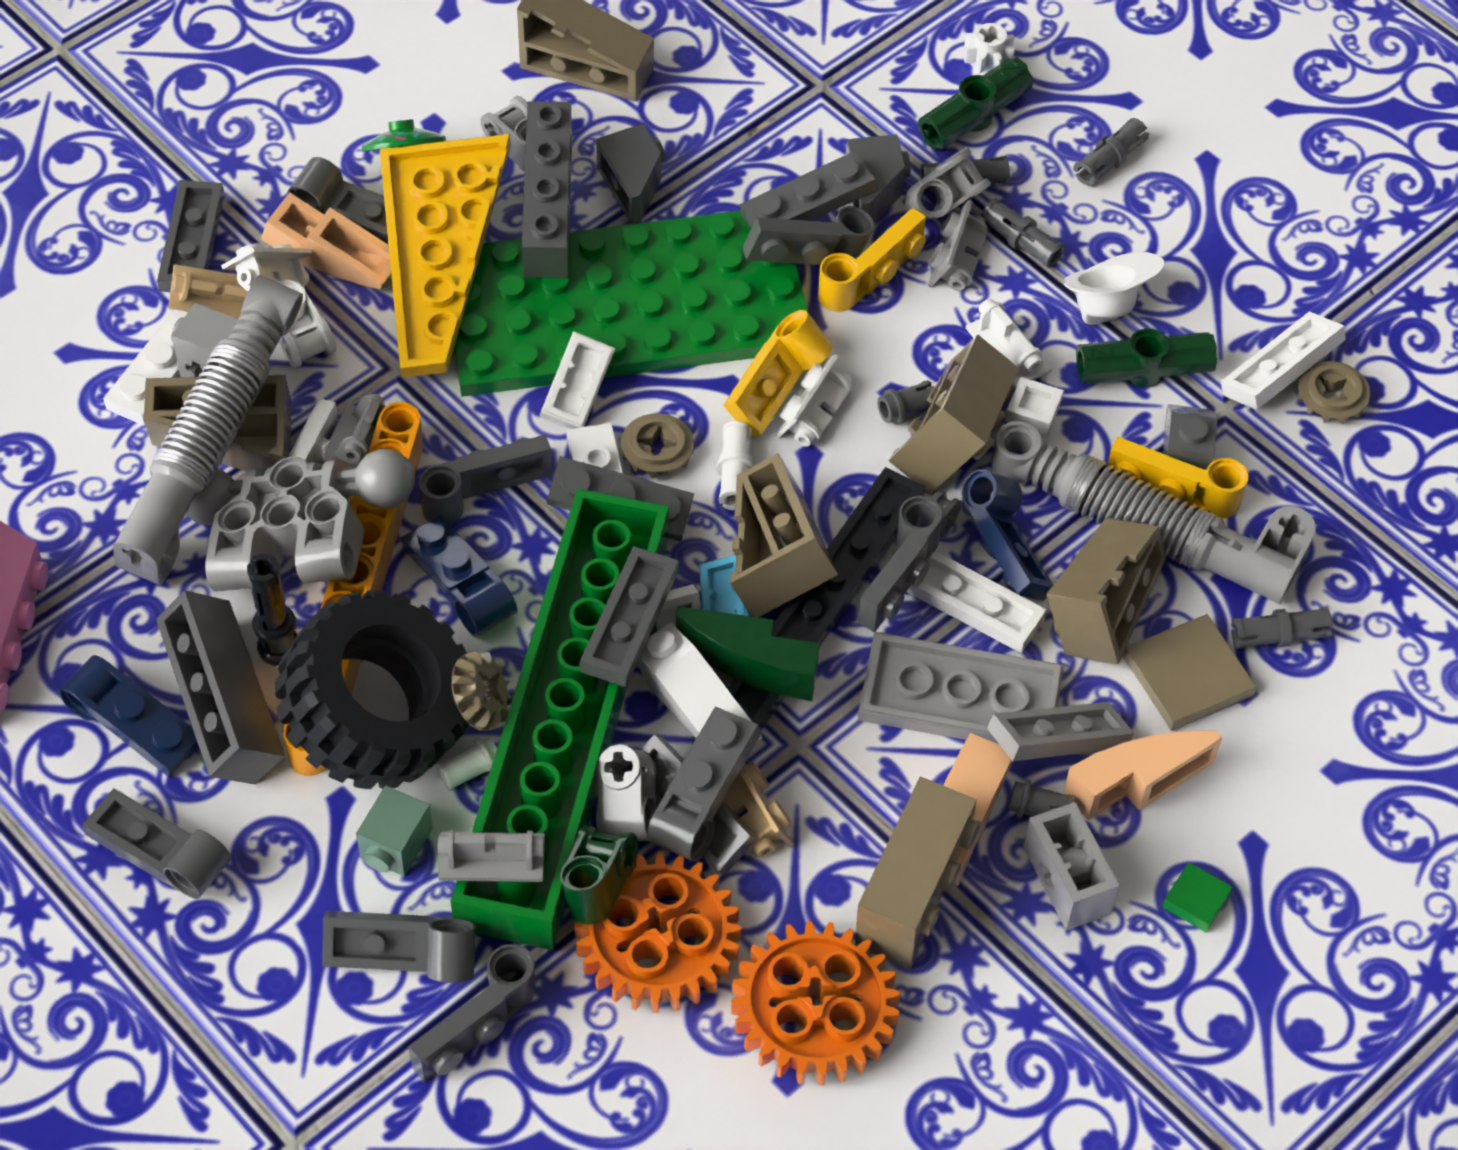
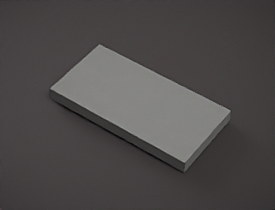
M875 632L857 721L967 740L969 734L973 733L998 744L987 730L993 714L1058 707L1064 665Z

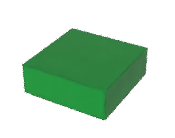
M1188 862L1165 897L1162 908L1207 932L1229 898L1233 887Z

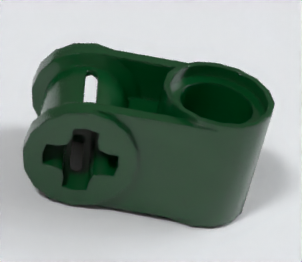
M584 825L579 830L574 847L560 872V879L569 912L576 922L595 924L603 921L612 913L618 896L636 864L638 840L634 833L624 832L621 836L597 832L595 827Z

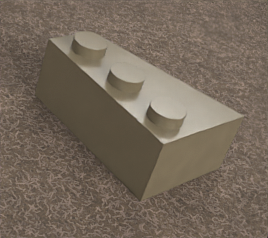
M521 0L517 7L521 69L637 101L654 68L653 37L584 0Z
M976 335L951 359L926 399L931 405L923 422L918 418L913 420L908 428V431L913 436L900 448H897L888 461L911 480L926 486L925 491L931 495L971 457L978 460L990 448L994 441L990 434L1005 416L1001 409L1014 394L1016 388L1012 386L1019 367L980 335Z
M268 375L258 396H256L254 403H252L251 409L248 410L249 412L244 422L241 423L240 429L237 430V435L233 437L234 440L230 444L228 451H226L225 457L222 458L221 464L245 471L252 468H262L266 471L278 461L289 456L291 449L292 401L286 375ZM199 377L146 378L144 422L153 446L161 447V443L165 442V436L169 435V429L173 428L172 424L174 421H177V414H180L181 407H184L183 404L188 400V394L192 393L191 389L195 387V382L199 380Z
M779 453L738 474L734 518L738 522L737 538L733 539L732 550L736 555L735 571L731 572L730 584L752 617H760L812 588L818 587L837 576L838 573L804 496Z
M1106 518L1046 595L1055 621L1054 629L1060 637L1065 655L1119 664L1167 558L1159 526Z
M921 776L919 777L858 903L855 934L856 946L869 939L872 941L870 953L875 955L884 953L886 960L911 970L925 935L930 936L941 909L938 904L943 892L949 893L957 879L961 864L957 863V859L962 847L970 850L977 836L981 821L974 819L977 799Z

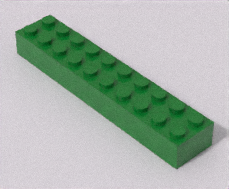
M582 489L576 490L472 832L527 833V831H533V833L545 834L543 882L456 881L450 901L452 917L473 922L476 925L475 934L554 950L567 903L560 879V872L574 847L579 830L584 825H589L598 793V760L603 751L611 746L627 689L625 686L581 673L580 660L633 546L664 556L669 540V506Z

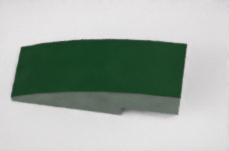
M677 606L676 628L697 648L709 665L748 685L782 696L807 701L813 700L820 643L773 636L774 620Z

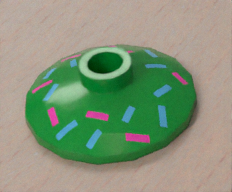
M414 119L388 122L389 131L372 138L362 145L361 148L363 152L446 141V136L430 130L415 128Z

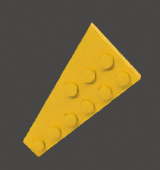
M510 134L380 149L402 378L448 372L511 147Z

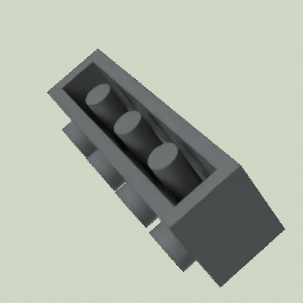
M184 590L156 618L209 777L256 785L285 757L234 611L229 600Z

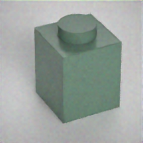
M385 785L356 832L360 858L377 871L388 872L391 870L405 876L433 829L430 804Z

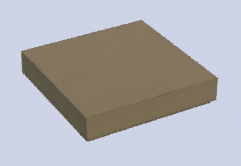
M1208 614L1126 647L1123 653L1124 659L1170 730L1254 696L1257 688Z

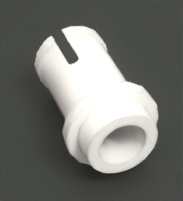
M478 737L474 739L475 745L436 763L440 776L449 791L487 771L490 773L497 751L490 737L483 741Z

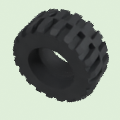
M367 590L362 597L357 592L342 595L337 602L330 601L316 613L291 642L289 649L282 656L278 670L280 676L275 681V696L277 699L283 700L277 707L281 723L283 725L289 723L291 731L287 736L295 748L302 746L309 754L306 760L316 769L320 765L330 770L328 777L343 783L349 778L354 780L353 786L356 788L369 790L377 783L379 788L382 789L385 785L397 788L403 781L411 783L420 778L428 769H431L464 735L469 726V723L458 710L452 691L453 668L457 660L467 652L462 643L459 645L455 643L452 638L455 632L446 622L441 625L432 617L435 612L423 604L419 608L411 605V598L396 593L391 598H386V592ZM342 660H365L380 666L390 673L399 683L406 696L409 707V720L400 722L385 720L371 714L357 703L345 684L342 674Z

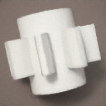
M995 23L980 24L976 30V35L972 33L966 34L964 62L972 63L973 68L978 73L986 74L1008 58H1014V35H1007L1006 30L1001 25Z

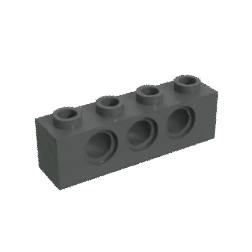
M527 102L522 227L524 277L568 278L573 137L571 102Z

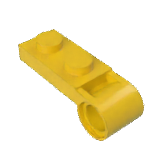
M911 208L857 259L845 253H834L825 257L820 265L818 288L820 304L830 311H846L852 308L866 294L869 295L881 283H888L902 263L908 258H915L923 249L926 241L924 236L926 216Z
M798 310L780 322L723 405L735 421L745 422L748 424V428H752L751 437L763 434L803 371L811 369L815 363H822L833 349V344L806 310Z
M1118 436L1111 448L1107 467L1113 465L1114 471L1121 469L1122 474L1127 472L1129 478L1136 476L1137 481L1142 479L1144 485L1151 483L1152 488H1159V492L1166 490L1167 495H1174V500L1180 497L1182 503L1185 501L1189 502V507L1196 505L1197 510L1203 508L1204 511L1208 510V513L1212 512L1213 515L1216 514L1220 518H1229L1238 512L1248 482L1247 469L1235 459H1216L1209 464L1207 470H1204Z

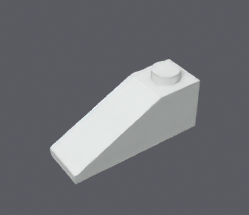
M672 622L648 638L637 662L647 686L695 738L699 735L715 706L751 721L697 648Z

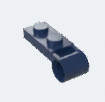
M984 469L971 472L963 482L961 495L964 504L975 520L973 523L983 537L981 539L982 547L988 555L999 563L1005 573L1002 576L1003 581L1011 591L1020 596L1044 601L1053 583L1011 517L1017 512L1022 502L1020 485L1012 478Z
M441 516L400 537L404 551L454 603L459 619L472 636L477 637L517 614L518 609L515 599L506 584Z
M92 655L58 689L60 698L71 711L88 721L95 718L168 777L199 747L194 730L189 724L100 656Z

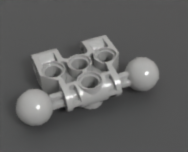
M382 448L366 454L358 467L346 469L341 460H328L323 465H320L319 462L306 463L300 457L291 456L283 458L266 471L262 468L249 469L246 471L243 480L235 481L233 477L218 468L202 497L193 499L188 512H186V516L197 524L212 526L205 562L206 577L210 588L213 591L252 588L247 574L248 563L253 565L251 559L260 554H268L273 557L283 554L295 557L296 571L303 583L352 579L360 557L365 529L348 502L349 495L360 494L373 507L392 508L403 503L410 496L415 485L414 470L410 461L397 450Z

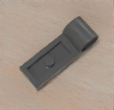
M321 157L311 158L288 189L287 195L290 192L323 214L331 207L388 244L384 196L343 181L340 170L329 160Z
M855 206L841 208L834 222L757 217L742 248L746 260L821 265L825 257L834 253H845L857 259L874 231L875 223L865 210Z
M546 434L534 438L518 439L511 444L488 450H476L468 455L457 457L456 460L427 468L419 478L422 513L425 519L429 522L441 516L449 525L453 524L463 514V499L552 476L551 447Z
M913 496L903 502L899 511L897 531L899 549L861 596L858 624L874 633L886 618L892 620L897 615L904 602V594L910 586L918 587L927 575L930 567L928 560L939 545L942 509L932 498Z
M716 706L714 707L650 820L647 832L649 842L693 862L703 857L714 835L715 825L712 819L762 734L758 724Z
M115 788L112 789L82 824L86 836L160 881L169 884L194 899L201 897L231 860V854L227 848L212 835L202 830H196L191 835Z
M326 911L323 917L322 966L427 972V976L430 979L439 982L457 983L468 981L474 977L476 925L469 920L460 918Z
M507 944L494 950L487 962L489 988L408 1046L412 1069L424 1083L437 1074L443 1076L451 1072L461 1062L463 1055L478 1043L484 1045L494 1040L503 1031L508 1018L533 999L536 992L534 960L527 949L519 945ZM509 972H517L523 975L521 979L515 982H506L500 979L501 976Z

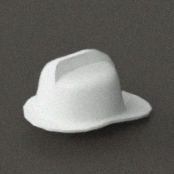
M1148 252L1122 254L1089 269L1069 274L1064 279V285L1068 289L1075 291L1084 323L1094 325L1111 321L1129 314L1134 309L1140 285L1160 275L1165 268L1164 259L1159 255Z

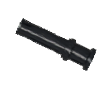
M260 554L251 559L253 565L249 563L247 565V574L251 582L252 595L257 611L252 619V627L258 638L257 651L260 658L267 664L279 666L282 656L297 636L295 632L296 617L293 611L285 604L286 601L277 559L268 554Z

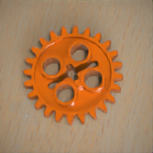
M658 852L655 863L648 865L642 854H638L636 868L627 878L609 917L595 924L575 922V937L580 939L576 941L577 956L586 957L583 960L585 975L598 972L595 976V984L598 990L612 984V1001L614 1002L619 1001L626 993L631 995L633 1010H637L643 999L650 1000L653 1013H658L662 1000L669 999L675 1011L680 1010L681 996L687 995L695 1004L700 1003L699 987L701 986L715 993L718 981L716 975L727 978L730 976L731 963L728 960L738 959L739 945L735 942L741 941V926L735 924L739 921V907L729 906L732 898V891L730 889L717 891L719 888V875L716 873L703 879V863L698 862L690 870L684 869V857L680 855L675 859L673 865H666L663 853ZM664 896H673L679 901L667 905L658 902V899ZM619 918H629L634 921L633 924L626 927L617 926L612 922ZM697 936L703 939L704 942L694 946L683 943L682 940L685 937ZM617 949H625L626 951L620 952ZM644 958H652L658 961L659 964L655 967L643 968L637 965L636 962Z
M807 921L805 934L798 935L795 929L788 924L786 925L784 940L781 941L776 935L769 932L766 939L767 950L754 944L751 946L750 959L752 962L741 960L739 963V976L741 978L733 979L732 994L737 997L731 999V1014L739 1016L735 1019V1032L739 1034L748 1033L744 1040L746 1052L761 1047L758 1061L761 1067L774 1059L778 1062L777 1077L781 1078L789 1068L796 1070L797 1084H802L808 1072H815L819 1085L824 1086L827 1072L834 1071L837 1078L844 1082L846 1081L848 1065H851L862 1074L865 1072L867 1062L865 1055L879 1061L883 1048L880 1043L891 1044L894 1030L890 1026L898 1024L900 1011L894 1007L899 1005L900 991L890 989L895 984V971L881 972L885 967V954L869 957L871 940L867 939L856 946L852 943L853 929L849 928L839 938L834 936L833 923L829 922L823 934L816 933L812 921ZM840 972L848 975L850 980L842 983L835 982L828 975ZM782 975H792L799 982L785 985L778 982L776 978ZM854 998H860L861 1002L854 1000ZM812 999H818L819 1006L813 1005ZM773 1002L777 1004V1006L772 1007L770 1006V1003ZM844 1019L852 1022L856 1027L851 1030H840L834 1027L832 1022ZM786 1022H796L803 1027V1030L797 1033H788L782 1030L780 1025Z

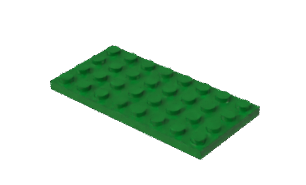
M741 210L570 232L568 278L524 277L522 238L483 243L454 347L461 397L552 385L573 331L615 348L604 378L755 358L783 319L798 310H806L808 312L796 263L746 260L742 247L751 229L742 217Z

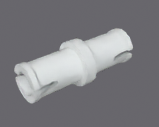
M731 421L724 425L723 453L719 456L717 471L721 475L719 503H723V507L728 510H735L737 475L754 466V460L750 455L752 428H748V424L742 421Z

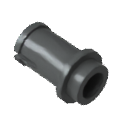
M926 380L899 391L894 389L884 391L883 396L879 397L877 401L882 419L887 423L900 424L906 416L929 409L931 403L926 399L934 389V386H931L932 382Z
M1028 779L1025 780V783L1015 781L1008 810L1017 812V818H1022L1023 814L1033 817L1053 810L1054 808H1050L1051 805L1062 807L1073 803L1074 795H1065L1032 786L1031 780Z

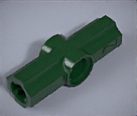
M1018 57L1014 59L1008 58L983 76L970 75L960 82L958 93L919 118L918 130L921 132L924 142L933 150L937 148L944 149L968 131L976 132L987 129L992 123L993 114L1032 88L1034 78L1030 74L1027 64Z
M1144 328L1133 333L1130 340L1078 344L1076 349L1077 374L1079 381L1083 382V384L1128 380L1131 384L1138 387H1151L1159 383L1162 376L1215 371L1217 366V346L1214 335L1209 334V332L1165 336L1158 330Z

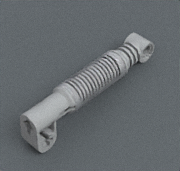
M258 275L245 297L241 316L238 318L231 334L227 339L220 340L217 346L214 347L209 360L206 362L207 366L203 367V373H200L199 380H196L195 387L191 389L192 393L188 394V400L184 402V407H181L180 414H177V421L173 422V428L169 429V435L165 436V442L161 443V449L157 450L150 466L151 478L148 484L145 485L143 493L114 543L113 550L116 567L159 586L164 583L179 552V525L186 512H188L193 499L202 497L204 491L207 490L215 472L219 468L218 465L221 464L222 458L225 457L226 451H228L230 444L234 440L233 437L237 435V430L240 429L241 423L244 422L249 412L248 410L251 409L252 403H254L256 396H258L260 389L264 385L271 369L269 364L270 355H272L282 335H287L292 328L302 305L303 293L262 275Z
M1011 421L1004 424L998 430L991 461L994 473L1012 478L1018 483H1028L1032 479V486L1036 488L1043 484L1042 490L1049 493L1053 489L1052 495L1058 498L1061 506L1067 510L1070 509L1071 512L1074 511L1075 514L1081 512L1082 517L1090 513L1089 521L1097 516V524L1109 518L1159 526L1166 556L1170 552H1172V560L1180 556L1179 564H1184L1188 568L1196 571L1205 568L1281 604L1307 556L1316 526L1312 516L1302 508L1283 506L1275 510L1258 540L1255 541L1227 528L1224 520L1216 516V514L1208 513V510L1204 511L1203 508L1197 510L1196 505L1189 507V502L1185 501L1182 503L1180 497L1174 500V495H1167L1166 490L1159 492V488H1152L1151 483L1144 485V481L1142 479L1137 481L1136 476L1129 478V474L1127 472L1122 474L1121 469L1114 471L1113 465L1107 467L1106 462L1099 461L1094 456L1091 457L1087 454L1076 456L1071 454L1067 458L1068 451L1061 449L1057 453L1058 447L1053 444L1047 448V441L1042 440L1037 429L1029 423ZM1017 450L1022 452L1023 454L1016 455L1009 451ZM1287 537L1290 538V542L1284 555L1278 552L1277 549L1280 542Z

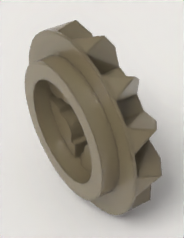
M1336 361L1316 363L1300 376L1297 385L1298 401L1306 404L1307 414L1317 413L1322 415L1324 423L1330 418L1338 419L1342 424L1349 417L1359 418L1370 399V388L1365 377L1355 368ZM1341 388H1343L1340 398L1336 396H1332L1330 398L1324 397L1326 390L1328 392H1334L1335 390L1339 391Z
M662 413L643 415L633 420L622 434L621 449L623 460L631 463L634 472L646 471L651 478L657 473L663 472L672 476L675 469L687 467L691 454H694L693 434L683 421L674 416ZM658 436H661L664 448L661 449L658 455H653L651 447L657 441Z
M473 651L462 655L455 663L452 672V691L455 703L463 718L472 727L481 731H488L500 727V723L507 718L509 712L507 706L513 699L507 692V685L510 681L504 680L502 663H493V658L489 652L477 653Z

